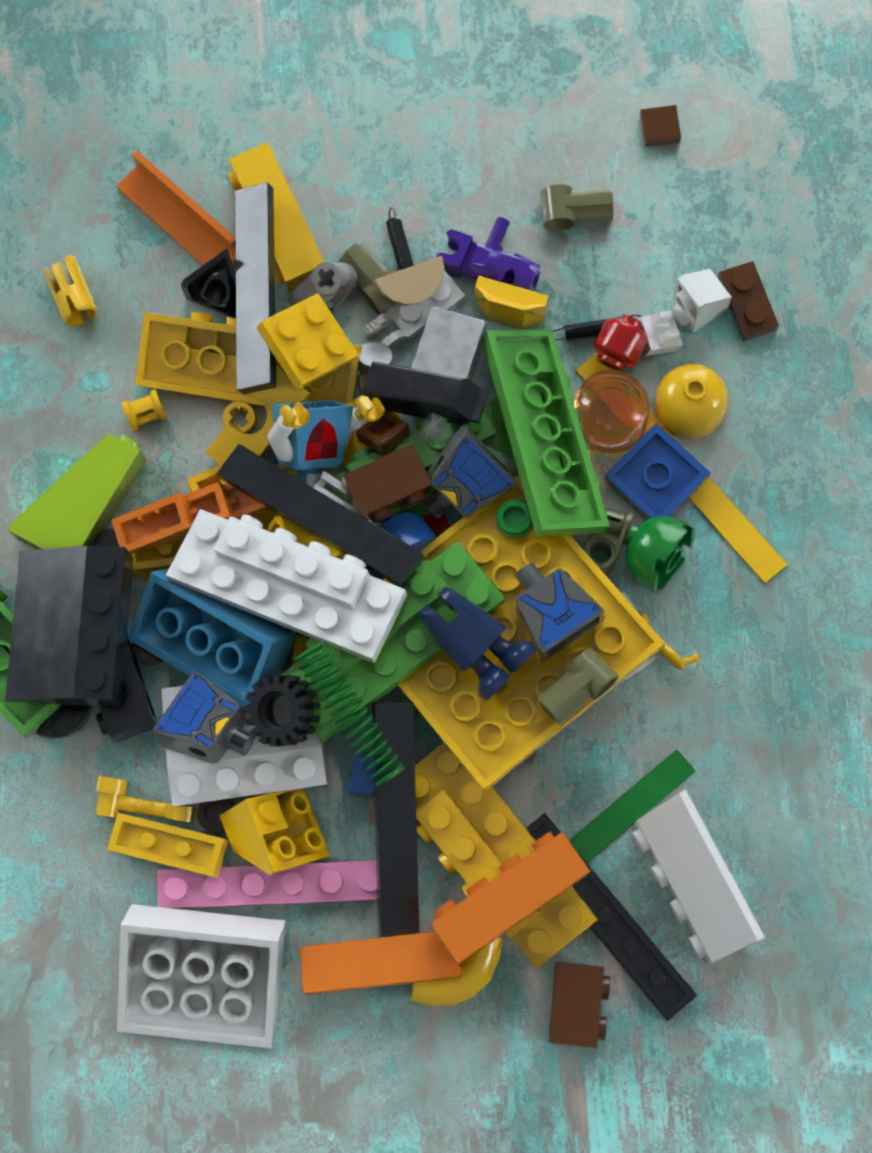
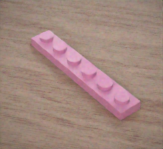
M376 860L308 863L272 875L265 873L256 866L221 867L218 878L182 869L157 870L158 907L192 909L376 901Z

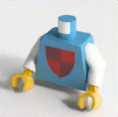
M368 396L357 398L356 406L358 408H353V406L332 399L273 404L274 425L267 434V439L278 462L298 470L297 478L314 487L320 479V468L339 466L343 461L345 449L354 433L366 421L373 422L381 418L385 408L377 397L370 401Z

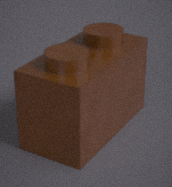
M413 444L346 473L342 477V485L356 514L368 521L370 520L373 524L388 519L393 515L391 510L404 504L407 509L421 504L427 500L426 494L430 492L432 486Z
M566 962L555 963L548 1043L597 1048L598 1040L605 1041L607 1016H600L601 1000H609L611 976H604V967Z

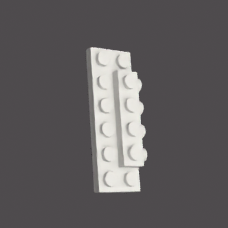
M202 509L199 510L166 573L170 581L320 642L325 641V644L372 663L376 662L408 595L405 589L370 576L368 570L365 569L366 564L354 556L345 555L344 559L341 560L331 556V550L321 543L311 541L309 546L297 543V537L291 532L282 528H276L274 533L262 529L263 524L249 515H242L240 520L230 516L227 520Z

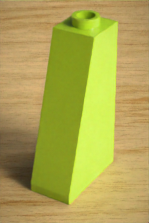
M108 433L21 513L7 530L17 540L36 550L92 546L94 538L105 530L146 462V458L140 450L141 445L126 435L122 434L120 438H117Z

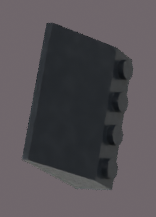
M76 546L20 551L5 696L6 702L121 707L134 559L125 547Z

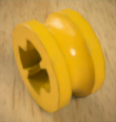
M233 402L228 405L222 416L224 426L228 423L234 424L232 416L236 412H239L240 416L242 412H246L247 425L241 427L238 424L237 427L243 432L251 434L257 424V418L252 407L243 402Z

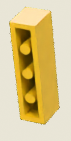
M266 142L229 158L232 172L227 174L234 192L268 182L273 187L275 281L278 286L284 283L290 295L318 264L324 262V259L269 143Z

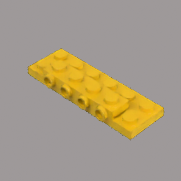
M191 311V318L144 312L135 385L264 406L251 393L243 395L237 391L236 318L227 317L226 323L213 322V314ZM352 344L358 353L354 361L305 386L313 393L308 399L309 401L332 399L346 404L355 399L359 358L362 351L361 345ZM276 359V365H278L279 367H281L280 364L278 363L277 359Z
M444 742L415 765L417 832L425 842L430 843L434 840L442 851L438 855V859L449 873L453 874L458 871L466 882L462 886V890L467 897L469 895L466 889L483 877H486L488 882L501 875L502 872L498 867L517 854L521 859H524L535 851L531 846L536 841L495 787L492 786L484 792ZM571 886L505 933L515 941L535 969H537L595 923L598 918Z

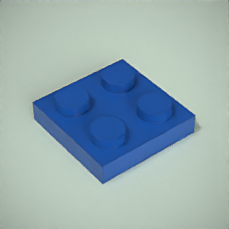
M656 423L605 474L604 479L649 519L655 516H672L710 477L711 472Z

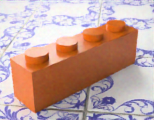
M548 832L531 845L535 851L527 857L521 859L518 854L498 867L502 872L501 875L488 882L486 877H483L466 889L469 897L456 905L453 900H450L433 912L436 920L431 922L430 926L457 966L590 873V870L563 832L555 837L551 832Z

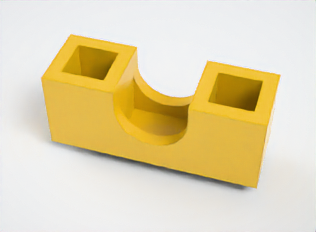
M276 365V387L251 393L265 406L267 419L263 428L254 434H248L240 430L233 423H228L205 453L221 466L238 444L263 457L271 447L267 434L274 425L273 404L309 401L308 399L313 393L306 387L296 390L284 370Z

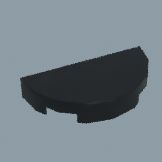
M62 704L40 725L36 734L51 739L68 737L82 728L89 719L93 706Z

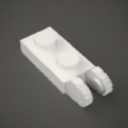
M444 270L442 283L431 297L419 304L406 306L400 305V303L395 304L386 313H382L364 328V331L369 337H373L391 324H394L398 330L392 332L380 342L392 351L403 342L411 341L424 331L432 306L452 311L466 300L465 294Z

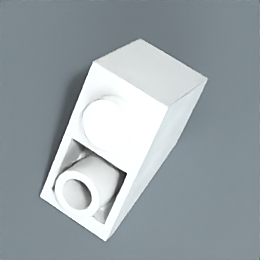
M711 269L688 273L677 279L671 311L673 312L674 319L680 326L686 325L690 332L694 333L726 312L732 297Z

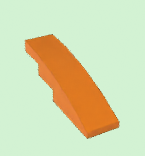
M216 482L186 495L178 492L111 519L119 547H125L132 554L185 539L200 509L227 520L230 516L240 520L242 515L254 516L270 510V508L228 483L223 485L220 482Z

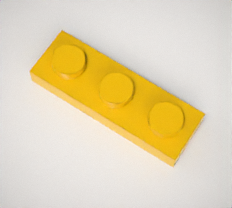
M117 813L107 850L218 878L228 840Z

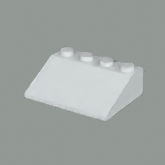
M183 686L162 688L163 714ZM283 695L277 697L273 705L275 721L281 726L288 724L292 715L291 703ZM242 708L245 718H251V712H244V708ZM246 723L242 727V729L249 733L255 728L254 725L246 726ZM313 733L306 735L308 739L302 743H297V745L272 747L270 744L260 743V737H255L254 744L247 755L242 756L228 748L221 760L216 764L166 749L172 807L327 785L329 774L324 742L321 743Z
M686 790L678 793L636 820L634 825L637 830L632 832L633 837L641 852L649 851L656 864L651 867V871L661 888L667 886L674 898L673 901L669 902L670 907L680 924L686 921L693 936L688 938V941L698 959L705 957L709 964L765 938Z
M131 904L120 925L117 1032L272 1049L284 955L286 920Z

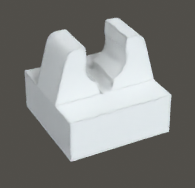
M672 311L658 312L649 316H642L638 319L642 323L640 329L648 338L643 350L645 356L677 352L683 346Z

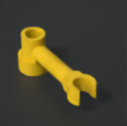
M98 776L95 791H98L99 795L95 815L116 818L120 810L193 822L196 807L186 805L172 807V803L126 796L128 780Z

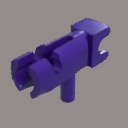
M497 217L485 245L473 241V236L453 229L448 230V247L456 251V253L446 254L441 252L436 256L443 257L444 270L448 275L461 279L462 275L477 280L478 276H482L506 284L513 283V286L535 291L541 274L539 271L541 265L519 253L512 255L503 252V247L500 245L510 224L503 217Z

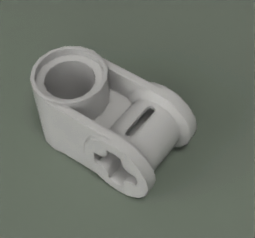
M322 262L291 292L288 302L293 306L319 293L333 315L336 308L357 286V272L348 263Z

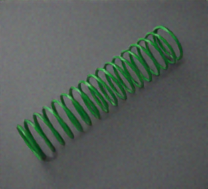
M322 641L295 658L294 661H300L317 652L300 666L299 669L302 670L322 660L309 670L304 677H309L328 667L310 682L309 685H313L333 675L319 686L314 693H318L339 682L320 697V701L344 690L326 704L325 709L350 697L330 713L332 717L355 705L337 719L335 724L361 712L340 729V732H343L366 720L348 734L344 740L372 727L350 745V748L377 735L355 753L357 756L367 749L382 743L360 760V763L388 750L379 759L365 768V771H368L376 765L393 758L384 767L371 775L370 779L399 765L374 784L376 787L380 786L403 771L405 766H402V762L392 764L397 759V754L386 757L393 748L389 746L381 749L388 739H381L375 742L383 733L382 731H377L370 734L377 727V723L364 727L373 717L368 715L359 719L366 713L368 708L364 707L353 712L363 701L357 700L348 704L357 696V692H352L342 697L352 688V684H348L337 689L347 680V677L344 676L331 682L343 670L339 668L326 674L338 661H332L318 668L332 656V653H328L315 659L327 648V645H323L325 641Z

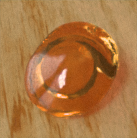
M605 370L593 374L580 386L574 405L578 410L580 426L584 439L589 445V450L597 454L612 456L628 452L643 437L648 422L649 400L642 384L629 373Z

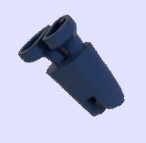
M445 586L437 595L457 616L448 624L440 614H437L427 605L419 613V616L436 642L463 673L470 667L476 672L479 678V696L488 701L506 683L510 676L483 654L489 649L510 673H514L533 654L536 647L530 641L511 643L500 636L506 629L504 625L460 593Z

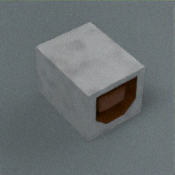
M432 306L412 368L466 378L472 381L483 348L481 338L485 334V321Z

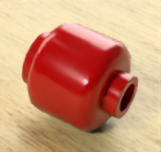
M623 314L621 319H606L593 345L594 351L598 354L597 361L618 372H623L624 368L635 367L648 341L647 335L640 329L642 323L626 314Z

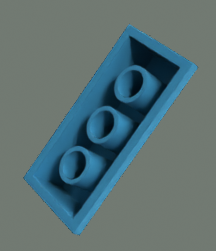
M169 568L151 572L127 639L189 676L194 670L199 672L234 699L242 708H244V705H251L252 701L246 699L248 692H256L252 686L256 682H263L262 678L281 673L296 635L288 632L276 623L170 581L166 576Z

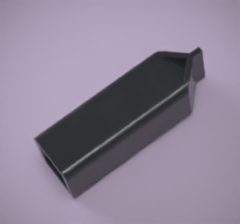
M373 361L362 390L363 395L368 396L370 401L377 397L385 411L460 426L470 422L479 423L490 392L489 389L481 388L466 378Z

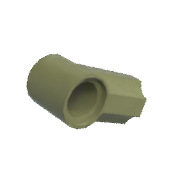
M556 184L547 186L540 192L543 227L547 230L563 231L572 228L576 223L613 221V193L611 187L572 190V187L568 185Z
M364 242L355 243L348 248L339 261L354 267L357 272V285L362 289L363 297L378 315L386 313L397 303L392 302L386 296H382L374 285L373 280L395 271L391 268L387 270Z
M592 647L581 653L568 666L567 673L537 698V702L559 726L590 699L595 700L603 695L619 678Z

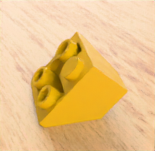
M304 788L272 792L245 799L219 815L233 852L269 875L331 856Z

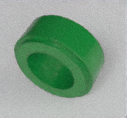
M509 500L498 508L496 524L499 532L504 537L519 540L529 535L532 531L533 523L528 505L524 501Z

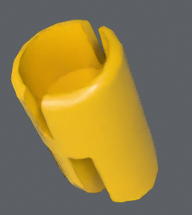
M69 255L64 258L67 267L61 261H58L52 265L53 272L49 268L43 269L42 272L63 322L68 326H80L85 324L82 310H85L91 321L97 314V307L75 256Z

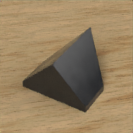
M226 248L183 279L180 286L187 300L227 317L236 318V270Z

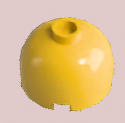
M683 364L673 368L662 378L655 393L654 410L661 424L674 432L675 436L682 439H699L710 435L723 421L728 410V391L724 380L715 370L703 364Z

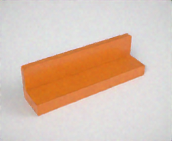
M138 150L135 151L132 157L136 167L116 186L118 191L201 266L227 248L235 267L236 238Z
M435 932L300 947L302 986L305 995L455 979L462 976L461 964L457 966Z

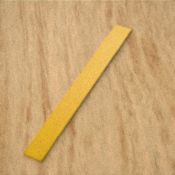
M597 353L576 369L580 377L637 441L656 423L677 441L613 369L597 361ZM710 477L689 497L692 503L764 584L788 565Z

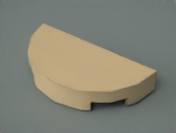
M439 256L374 279L373 283L382 296H386L392 302L400 303V305L404 306L419 304L431 297L441 285L444 274L443 257Z

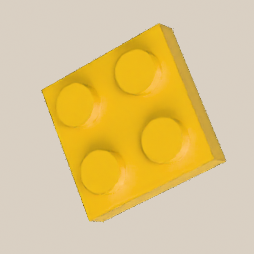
M319 293L261 321L256 327L296 390L354 361L358 356L355 348Z

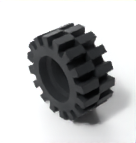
M295 675L267 676L262 678L263 682H256L252 686L256 692H248L246 699L252 701L251 705H244V712H251V718L245 719L246 726H255L250 731L252 736L260 737V743L270 744L272 747L297 745V743L306 741L308 739L306 735H311L316 730L311 723H319L320 716L314 715V709H321L320 702L312 701V698L318 696V694L314 693L315 690H307L310 683L306 680H300V677ZM281 695L289 699L292 707L291 719L284 726L279 725L273 715L274 702Z

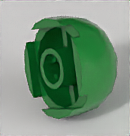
M655 516L647 519L641 526L633 525L624 540V544L628 545L625 554L626 565L632 577L654 593H657V587L661 590L665 588L685 560L681 556L683 546L686 545L691 548L696 534L695 528L672 516Z

